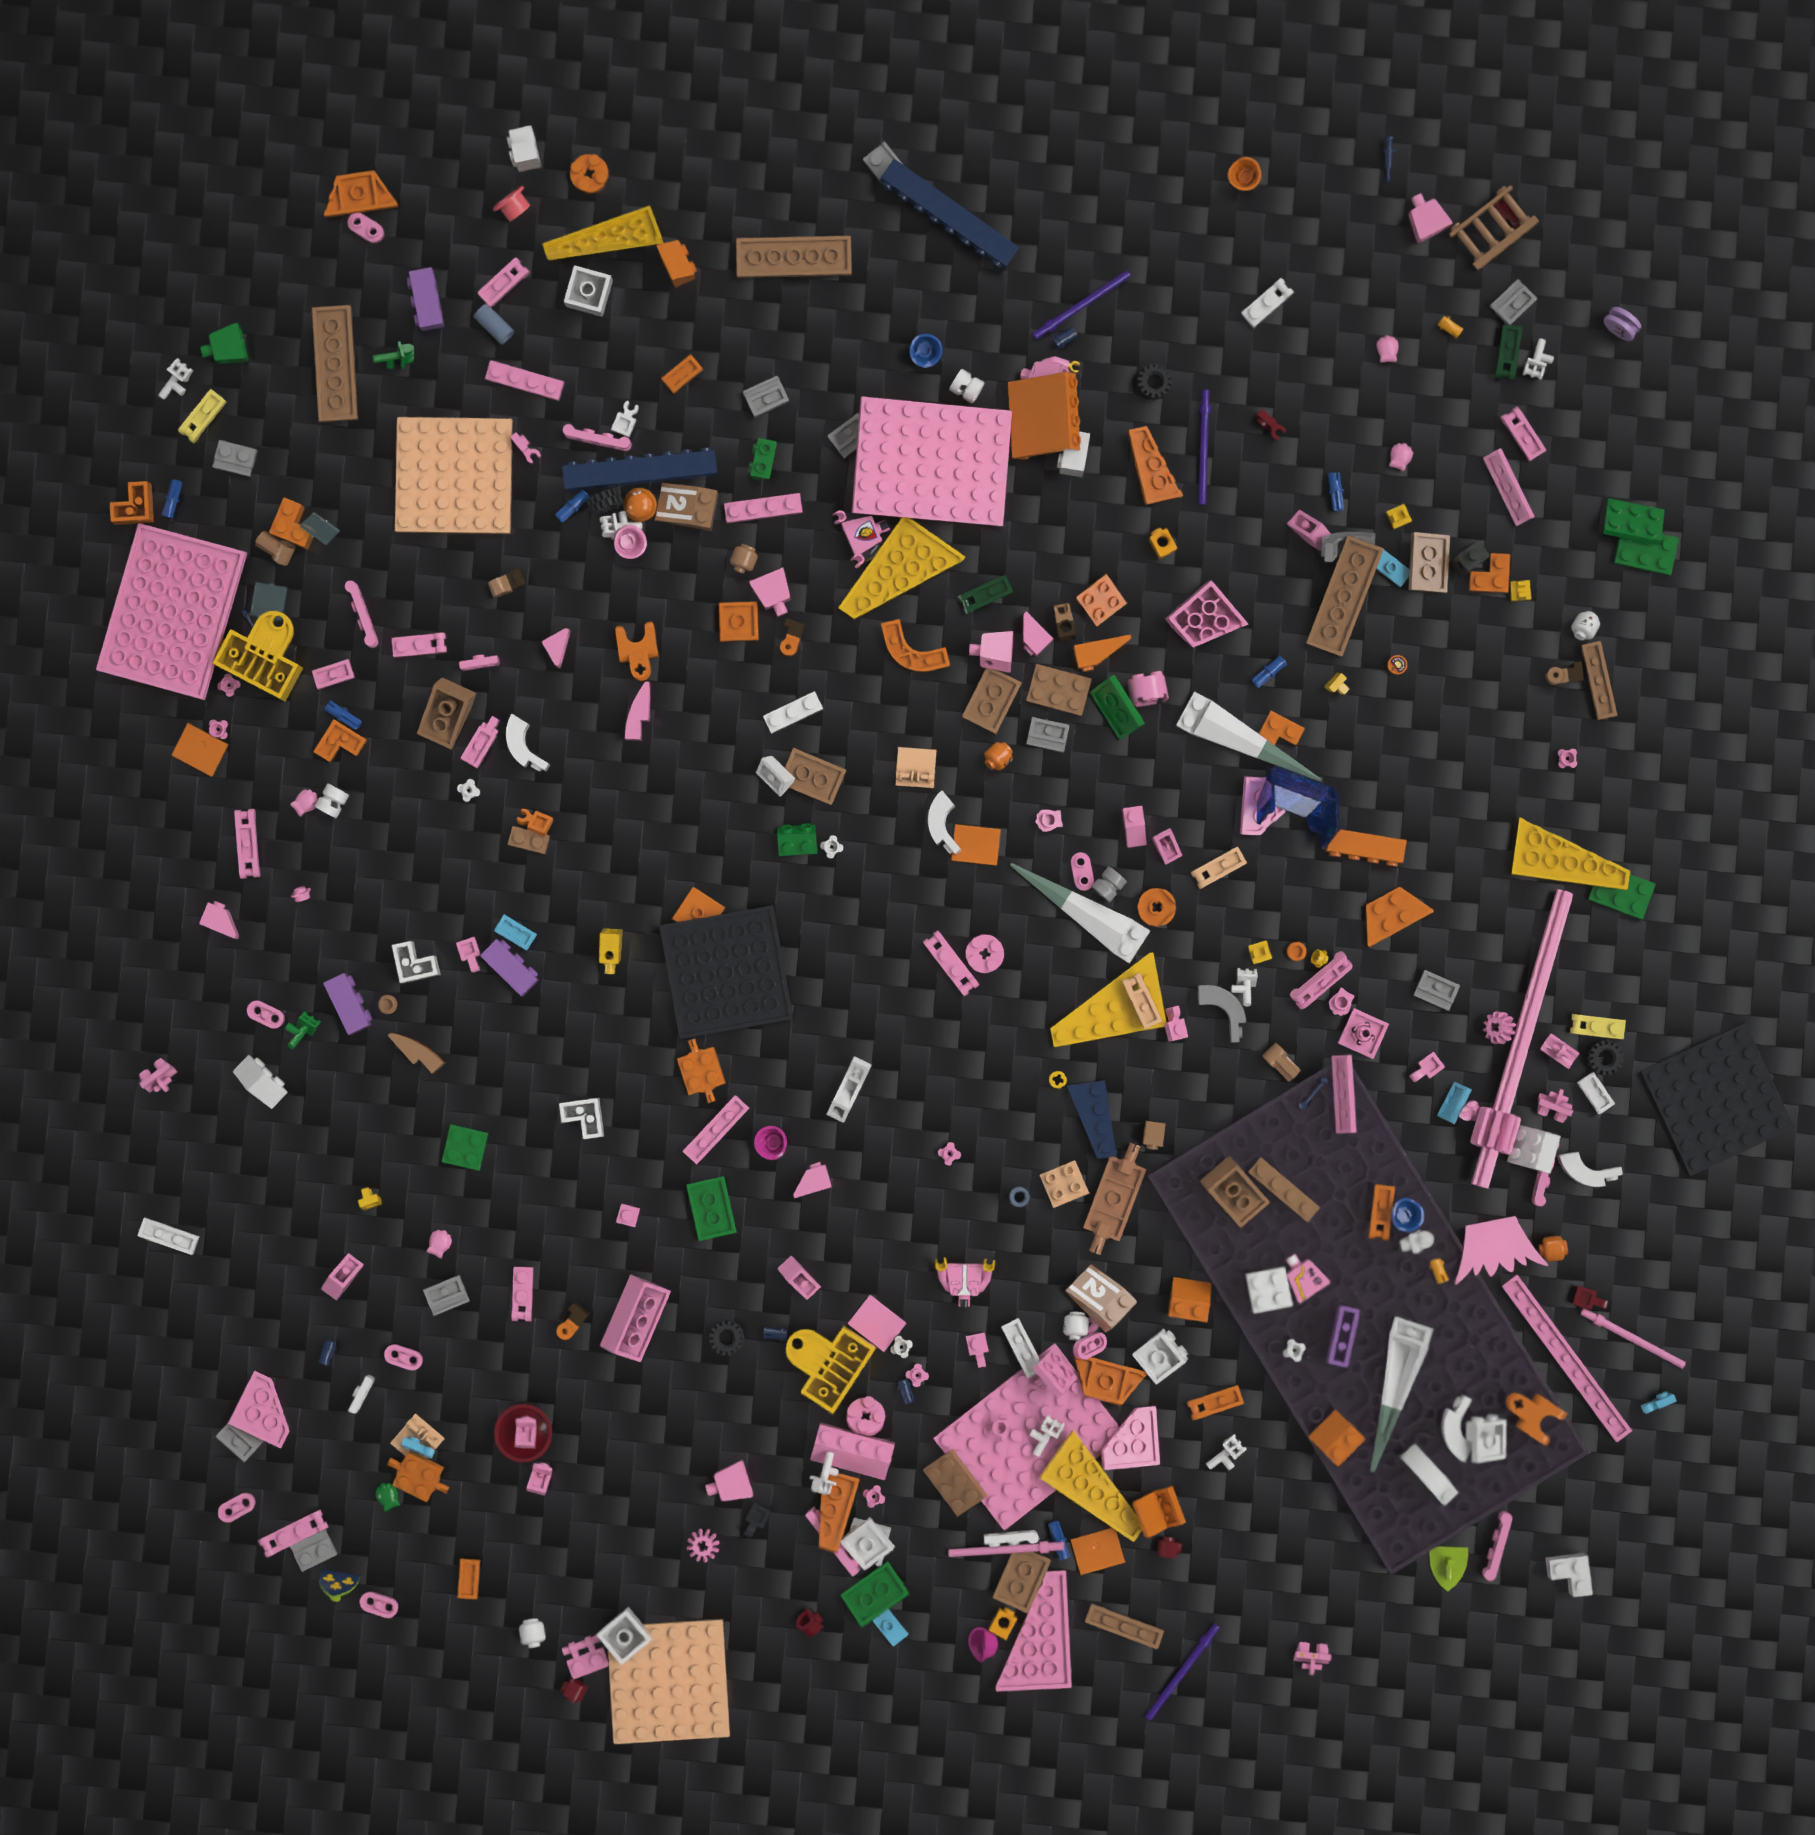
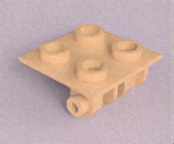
M898 747L896 785L934 788L936 750Z
M1075 1160L1040 1174L1053 1208L1089 1194Z
M415 1413L391 1444L406 1456L409 1450L401 1447L404 1437L407 1439L409 1436L420 1440L419 1443L434 1450L445 1438ZM418 1454V1455H420V1456H422V1457L428 1459V1457H426V1456H424V1455H422V1454Z

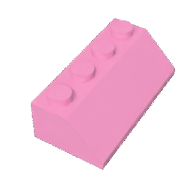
M630 1275L600 1346L614 1354L641 1362L671 1291L645 1279Z
M820 1422L810 1460L824 1464L827 1452L834 1453L831 1466L885 1480L895 1442L873 1436L855 1434L851 1430Z

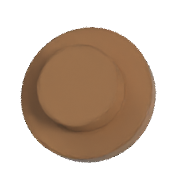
M384 995L378 1001V1008L384 1014H391L397 1009V1000L391 995Z

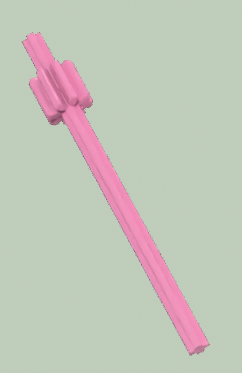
M1556 889L1493 1109L1488 1107H1480L1470 1140L1473 1145L1481 1147L1471 1184L1488 1189L1498 1152L1509 1155L1513 1150L1521 1118L1510 1114L1573 897V894L1568 891Z

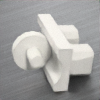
M1420 1229L1415 1230L1408 1237L1400 1240L1402 1251L1413 1250V1254L1419 1253L1424 1248H1428L1433 1244L1434 1237L1428 1231L1421 1232Z

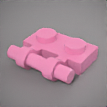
M597 1635L593 1637L587 1636L585 1640L569 1643V1646L562 1648L564 1656L570 1653L573 1658L566 1661L573 1679L609 1666L604 1647L595 1648L594 1644L601 1642ZM588 1647L590 1652L579 1655L578 1650Z

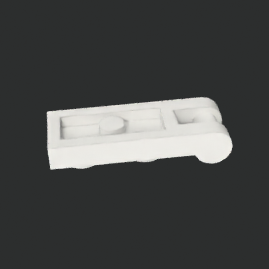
M1282 278L1241 313L1253 328L1294 293L1291 288H1287ZM1278 289L1283 293L1280 297L1275 293Z
M1035 1530L984 1534V1542L989 1544V1547L1000 1546V1543L1008 1542V1545L1020 1544L1019 1541L1026 1540L1034 1544L1039 1539L1038 1533Z

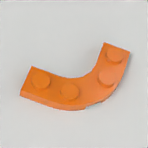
M900 619L881 623L887 649L894 660L901 666L916 672H928L950 667L946 647L928 652L913 650L904 639Z

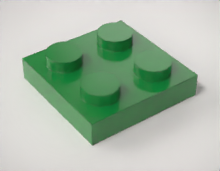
M451 1124L442 1162L480 1171L489 1133Z

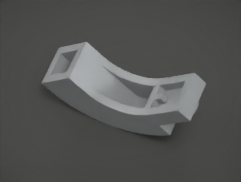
M1339 532L1328 534L1322 537L1321 556L1325 557V562H1333L1340 556L1348 535L1375 545V533Z
M1212 985L1197 986L1198 1005H1216L1223 1009L1229 1019L1230 1042H1239V1038H1242V1027H1239V1023H1246V1017L1238 999L1221 987Z

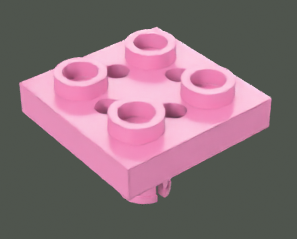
M1353 1008L1338 1044L1374 1059L1389 1024Z
M1054 1349L1047 1352L1033 1367V1370L1040 1377L1035 1380L1036 1386L1042 1383L1038 1389L1044 1390L1048 1386L1057 1398L1063 1395L1077 1379L1072 1369L1064 1363L1061 1356Z

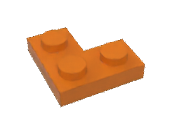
M1491 553L1489 572L1471 571L1469 591L1508 593L1510 554Z
M1270 711L1259 735L1273 745L1276 744L1280 737L1296 746L1305 728Z
M333 720L313 752L331 762L340 747L358 756L367 740L336 720Z

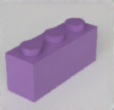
M432 267L409 271L410 277L407 278L409 289L413 290V296L410 298L412 307H416L417 315H414L416 326H420L422 331L445 327Z
M496 939L480 956L515 991L524 996L539 981L536 977L538 973L532 967L527 968L523 965L524 959L517 953L513 955L509 951L511 947L504 940L500 942Z
M343 973L323 983L348 1035L371 1026L370 1021L372 1017L368 1010H364L362 1006L364 1000L359 992L356 993L353 987L356 984L351 975L348 976L347 973Z
M1338 1304L1326 1362L1348 1367L1360 1313L1359 1309Z

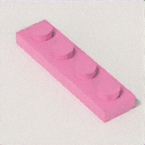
M490 360L485 377L488 381L557 401L560 399L564 386V381Z
M1498 449L1483 457L1516 526L1534 518L1535 516L1502 449Z
M800 493L724 503L727 523L802 513Z
M1352 1055L1332 1056L1336 1133H1355L1356 1119Z
M735 1095L683 1152L693 1162L698 1164L747 1112L749 1107Z
M813 1507L805 1516L820 1534L821 1510ZM840 1544L839 1551L835 1555L853 1577L860 1571L861 1566L844 1546Z

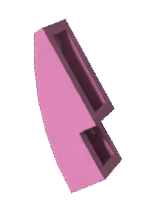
M650 682L643 684L632 703L626 723L625 740L641 741L642 722H650Z

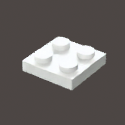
M870 1517L842 1537L841 1541L844 1548L863 1570L869 1568L894 1549L892 1542Z

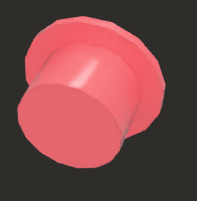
M520 186L502 199L493 210L497 211L500 209L509 221L514 220L530 206L521 194L524 187Z

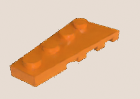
M1144 426L1128 430L1127 433L1145 505L1182 497L1183 494L1178 489L1173 475L1170 474L1164 458L1161 457L1148 427Z
M840 1473L837 1476H828L829 1481L836 1482L837 1484L832 1485L831 1492L828 1495L821 1494L819 1548L834 1553L839 1551L860 1479Z

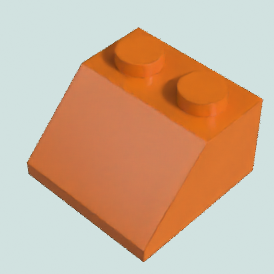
M679 240L656 245L675 288L695 279L694 273L697 270L693 262H689L686 257L689 253L685 244L681 245Z
M1173 1277L1168 1316L1207 1322L1210 1308L1211 1283Z
M1336 1409L1308 1436L1337 1466L1365 1440Z

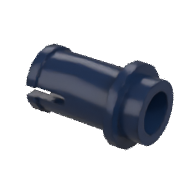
M1070 327L1060 335L1056 334L1052 340L1058 349H1063L1065 344L1078 338L1075 329Z
M764 1327L763 1339L780 1340L781 1343L787 1341L788 1330H785L784 1327L782 1329Z
M325 1339V1342H322L323 1348L318 1362L330 1365L334 1349H337L336 1342Z
M908 1378L897 1381L896 1388H899L903 1404L915 1401L910 1387L911 1382L908 1381Z

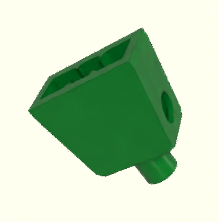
M238 323L209 334L211 344L201 346L203 357L214 355V359L218 364L249 361L241 326Z

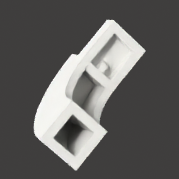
M511 714L506 727V740L511 754L525 768L529 762H532L530 766L540 772L542 769L547 771L550 764L532 754L526 746L525 735L530 725Z
M941 791L930 806L928 826L935 843L940 845L944 841L945 844L943 846L948 853L951 854L953 852L957 855L962 850L947 833L945 826L946 817L955 806L946 794Z
M854 1056L826 1115L843 1123L845 1122L870 1070L871 1064Z
M1579 1152L1557 1155L1559 1164L1564 1172L1574 1181L1583 1185L1602 1187L1606 1186L1604 1178L1607 1181L1617 1180L1619 1175H1623L1621 1167L1598 1171L1587 1168L1582 1163Z
M1462 1394L1461 1397H1457L1454 1401L1453 1411L1448 1408L1445 1409L1441 1429L1448 1449L1458 1459L1465 1462L1472 1449V1444L1464 1439L1460 1430V1422L1471 1399Z
M1415 1444L1401 1456L1410 1469L1424 1482L1444 1506L1458 1494V1491Z

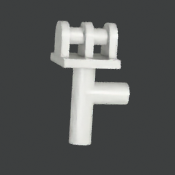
M1538 339L1534 358H1528L1524 365L1523 375L1529 374L1531 375L1530 377L1536 376L1541 380L1547 363L1552 364L1554 356L1543 353L1546 340Z
M178 358L167 368L173 375L158 394L163 399L167 397L172 389L182 396L186 389L177 382L178 380L188 382V378L193 372L191 368L188 369L185 363H180Z
M625 511L618 513L620 523H617L616 513H613L612 516L600 517L601 529L603 530L602 536L612 537V540H614L618 530L626 525H635L642 530L641 522L627 521Z
M1237 968V983L1231 986V993H1243L1244 1006L1251 1005V987H1256L1257 969L1249 971V969L1240 970V968Z
M1047 1415L1041 1424V1430L1044 1431V1434L1032 1429L1029 1436L1039 1441L1033 1454L1040 1456L1050 1437L1053 1436L1058 1439L1065 1424L1063 1422L1060 1424L1057 1422V1419L1053 1420L1050 1418V1415Z
M1235 1434L1225 1439L1223 1442L1225 1449L1206 1463L1209 1469L1214 1468L1220 1462L1228 1470L1235 1466L1228 1456L1231 1455L1235 1460L1246 1450V1447L1241 1446V1441H1237Z
M827 1452L820 1478L810 1476V1479H813L812 1490L814 1492L828 1495L831 1492L832 1485L837 1484L828 1480L829 1475H838V1469L831 1467L834 1453Z

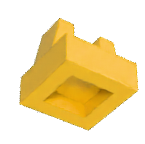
M1404 504L1386 512L1393 530L1412 521Z
M1530 580L1510 582L1511 601L1531 600Z
M1336 673L1324 686L1329 692L1338 691L1343 695L1349 690L1343 683L1347 678L1342 673Z
M1267 940L1248 946L1253 964L1272 959Z
M369 1187L361 1190L363 1199L358 1200L361 1209L367 1210L382 1204L380 1196L377 1194L373 1195Z

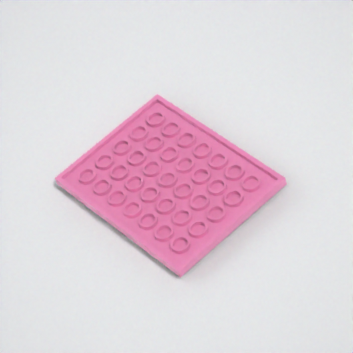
M861 397L852 513L1003 526L1012 411Z
M138 523L96 670L205 700L215 667L213 661L221 646L247 553Z
M1055 1343L1038 1357L1041 1360L1047 1352L1054 1349L1061 1356L1064 1363L1074 1372L1077 1379L1063 1395L1057 1398L1048 1386L1044 1390L1038 1389L1042 1385V1383L1038 1386L1035 1384V1380L1040 1378L1038 1374L1028 1379L1022 1368L933 1438L945 1454L954 1449L986 1492V1498L981 1501L1003 1530H1006L1057 1490L1039 1476L1072 1429L1094 1459L1102 1454V1448L1119 1428V1425L1099 1400L1083 1396L1078 1372ZM1047 1415H1050V1418L1053 1420L1057 1419V1422L1060 1424L1063 1422L1065 1425L1058 1439L1051 1436L1041 1455L1036 1456L1033 1454L1039 1441L1029 1436L1032 1429L1044 1434V1431L1041 1430V1424ZM993 1417L1010 1421L1006 1438L998 1435L992 1436L989 1433V1430L992 1428L991 1420Z

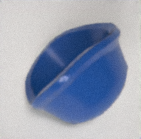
M921 334L913 339L909 352L911 359L916 365L931 367L940 360L943 348L937 337L931 334Z
M1402 1198L1392 1208L1391 1220L1398 1230L1411 1232L1422 1225L1424 1211L1416 1201L1410 1198Z

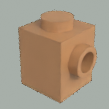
M1145 1121L1142 1144H1147L1146 1148L1158 1150V1146L1163 1147L1166 1124Z

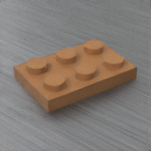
M1411 533L1409 590L1447 593L1450 535Z
M1036 664L1026 702L1082 716L1092 679Z
M986 668L962 718L997 734L1022 682L998 670Z
M793 748L785 766V769L795 778L789 788L832 806L846 769Z
M951 1449L923 1469L957 1516L987 1496L954 1449Z
M1036 1552L1011 1553L993 1598L1029 1613L1051 1559Z

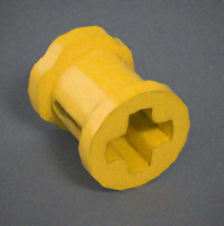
M1055 1071L1049 1076V1083L1052 1087L1061 1088L1065 1086L1067 1078L1063 1072ZM1060 1074L1063 1082L1055 1085V1081L1052 1079Z

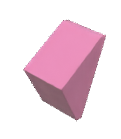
M567 628L542 641L555 666L561 668L571 632Z
M1170 828L1152 838L1165 865L1182 856Z

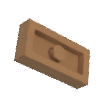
M512 826L508 845L546 854L550 835L542 836L530 830Z

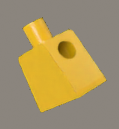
M603 928L600 933L599 963H604L605 974H615V965L621 961L623 929ZM607 951L613 952V956H609Z

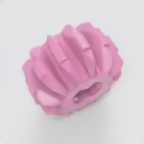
M1498 1011L1493 1012V1015H1487L1488 1021L1483 1022L1486 1025L1483 1031L1487 1032L1485 1037L1491 1039V1042L1496 1044H1504L1506 1041L1512 1040L1510 1034H1515L1512 1029L1516 1026L1515 1023H1512L1514 1018L1508 1016L1506 1012L1500 1013Z
M702 1528L699 1529V1536L696 1532H692L694 1539L688 1538L687 1542L693 1544L687 1546V1550H694L690 1556L698 1555L696 1561H699L701 1556H703L704 1562H707V1555L713 1559L715 1557L713 1552L719 1551L715 1547V1545L720 1543L719 1540L713 1541L716 1534L708 1536L710 1529H707L705 1534H703ZM706 1541L708 1548L700 1549L701 1545L698 1542Z

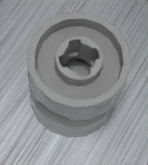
M1108 866L1102 873L1103 878L1097 879L1091 887L1105 900L1111 902L1117 895L1116 890H1121L1127 881L1113 868Z

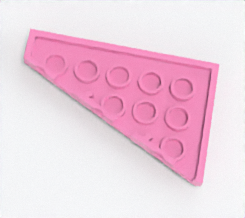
M1066 1570L1046 1571L997 1682L996 1691L1072 1688Z

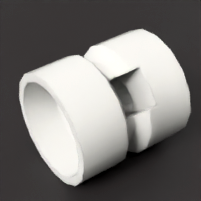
M961 369L949 390L956 395L962 394L963 399L973 404L985 382L976 377L971 378L970 373Z
M327 783L322 792L324 796L319 797L314 807L337 818L341 811L340 805L345 804L349 795Z

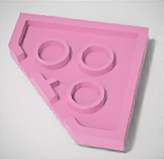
M1244 776L1240 834L1261 835L1273 821L1275 822L1286 812L1287 808L1300 799L1302 779Z
M254 1371L228 1424L281 1448L289 1433V1428L272 1379Z
M1156 1406L1134 1408L1101 1450L1102 1468L1104 1470L1160 1465Z

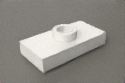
M1594 1072L1577 1082L1598 1115L1615 1104Z
M367 1375L361 1387H356L352 1395L355 1399L348 1411L354 1414L359 1411L375 1380L374 1377Z

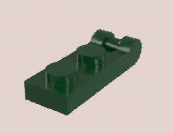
M1503 324L1495 378L1507 377L1508 380L1515 379L1523 327ZM1503 364L1510 365V369H1503Z
M1003 575L958 596L957 599L959 603H962L964 608L962 610L966 615L1012 594L1013 590L1006 575ZM971 597H973L976 602L972 605H970L968 600Z

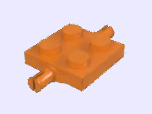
M696 1039L689 1040L691 1052L677 1059L688 1095L705 1092L708 1103L716 1101L712 1090L726 1082L715 1048L698 1049Z
M410 1450L401 1463L390 1458L387 1464L397 1469V1476L393 1486L425 1502L429 1500L435 1489L445 1494L449 1489V1486L439 1482L444 1467Z

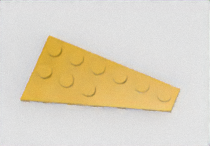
M647 206L545 242L543 247L547 259L553 260L662 244L664 242L651 207Z
M1519 817L1511 875L1628 890L1630 870Z
M1072 1429L1039 1477L1134 1542L1142 1531L1137 1515Z

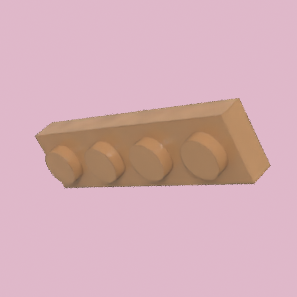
M1601 641L1581 645L1597 720L1618 716Z
M1261 1157L1248 1171V1173L1306 1222L1319 1210L1320 1207Z
M1091 1603L1085 1618V1622L1155 1649H1158L1164 1630L1093 1603Z

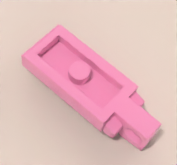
M492 716L488 724L483 722L479 726L462 754V760L476 768L479 767L497 737L499 731L496 730V727L500 722L499 719Z

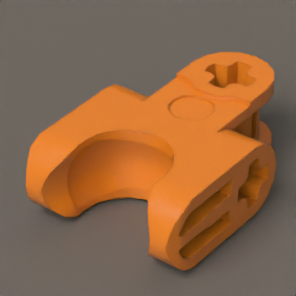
M650 621L645 624L644 638L637 643L630 642L627 639L625 629L622 626H616L615 631L620 663L630 662L633 677L639 681L647 680L651 675L649 659L658 657L653 622ZM639 666L646 669L642 675L636 672V670H639Z
M1512 1393L1506 1399L1507 1408L1520 1417L1515 1426L1544 1445H1548L1550 1439L1540 1429L1542 1418L1553 1415L1563 1420L1567 1416L1566 1412L1537 1393L1532 1401L1518 1393ZM1514 1400L1519 1401V1407L1515 1406Z

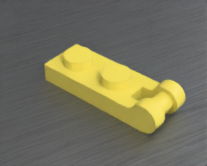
M210 389L180 426L178 432L182 435L185 434L192 443H195L201 433L226 404V401ZM192 424L197 426V428L194 431L190 429V426Z
M1572 1014L1573 1027L1570 1028V1033L1624 1039L1626 1020ZM1581 1021L1586 1022L1585 1029L1580 1028Z

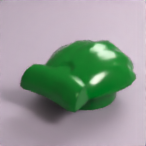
M382 1483L377 1488L375 1495L377 1500L384 1506L385 1512L401 1505L398 1501L397 1488L393 1484Z

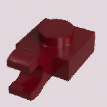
M1504 199L1494 205L1504 220H1508L1511 229L1514 228L1516 230L1521 226L1515 213Z
M1261 409L1256 415L1257 423L1265 429L1267 427L1269 430L1271 429V436L1274 440H1279L1275 433L1277 430H1280L1282 433L1286 432V429L1276 423V420L1265 410Z
M1577 1286L1572 1304L1592 1310L1593 1305L1606 1309L1608 1301L1596 1298L1597 1291Z

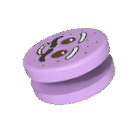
M1613 307L1609 312L1610 315L1604 318L1605 326L1619 338L1626 341L1633 340L1635 334L1641 329L1640 322L1628 311L1620 307Z

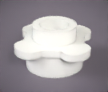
M468 779L467 783L460 784L457 787V790L461 792L463 800L466 802L480 794V790L474 785L475 781L472 779Z
M834 835L830 836L829 840L822 842L820 845L821 849L826 851L828 858H833L837 852L843 851V845L838 843L837 837Z
M901 1336L895 1337L894 1346L890 1350L891 1353H897L902 1358L908 1357L909 1348L913 1344L911 1340L906 1341Z
M1293 1339L1288 1340V1346L1283 1351V1355L1293 1358L1296 1362L1300 1361L1301 1355L1306 1349L1303 1343L1298 1344Z

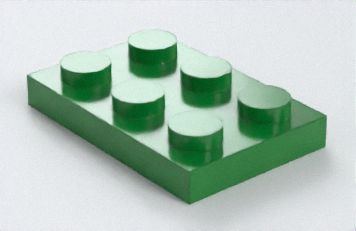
M1608 498L1603 534L1660 545L1665 509Z
M1662 534L1660 545L1619 537L1614 564L1670 576L1679 538Z
M1115 675L1109 677L1090 691L1091 696L1119 740L1124 739L1145 724Z
M1630 874L1628 890L1592 886L1587 900L1643 920L1656 884Z
M724 1176L687 1184L699 1241L737 1233Z
M886 1562L842 1593L841 1597L863 1628L909 1596L910 1593L891 1564Z

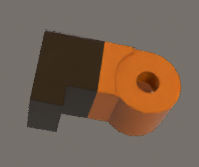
M787 618L784 626L789 629L785 640L780 644V649L785 656H793L797 652L805 624Z
M576 1302L568 1309L572 1314L566 1322L561 1323L557 1328V1335L563 1340L571 1338L590 1314Z

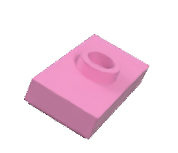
M476 655L473 656L472 660L459 662L460 669L463 671L500 664L497 655L490 657Z

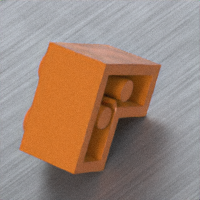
M148 481L128 482L129 501L110 502L111 522L115 525L154 523L152 485Z
M283 498L269 533L274 537L288 541L306 550L309 549L315 534L312 529L298 524L305 507L292 500Z

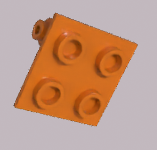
M1107 574L1076 597L1077 602L1082 605L1096 627L1127 604Z

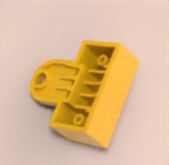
M268 611L262 614L257 619L248 638L230 629L213 661V664L283 701L287 700L303 667L283 657L293 638L294 627L289 617L279 611ZM276 617L283 618L284 623L281 627L274 626L273 622Z
M843 1325L833 1342H830L813 1330H799L789 1338L786 1353L792 1364L810 1375L801 1393L833 1414L876 1349V1346ZM795 1338H800L803 1341V1347L795 1349L792 1346V1341Z

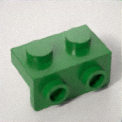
M758 438V442L754 443L752 454L755 455L754 461L750 462L748 473H751V479H770L777 446L776 441Z
M805 823L800 826L783 825L777 828L779 856L817 854L816 825Z

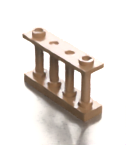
M1511 185L1508 188L1503 186L1496 192L1497 196L1465 222L1462 224L1458 222L1450 229L1452 231L1449 234L1451 239L1457 235L1475 257L1473 267L1477 271L1539 223L1535 215L1531 218L1526 216L1509 193L1513 190ZM1502 198L1521 221V226L1516 230L1514 228L1511 229L1494 207ZM1486 211L1491 214L1505 232L1504 236L1506 238L1501 242L1494 239L1478 218ZM1471 223L1474 224L1490 245L1489 248L1491 250L1486 254L1481 253L1463 231Z

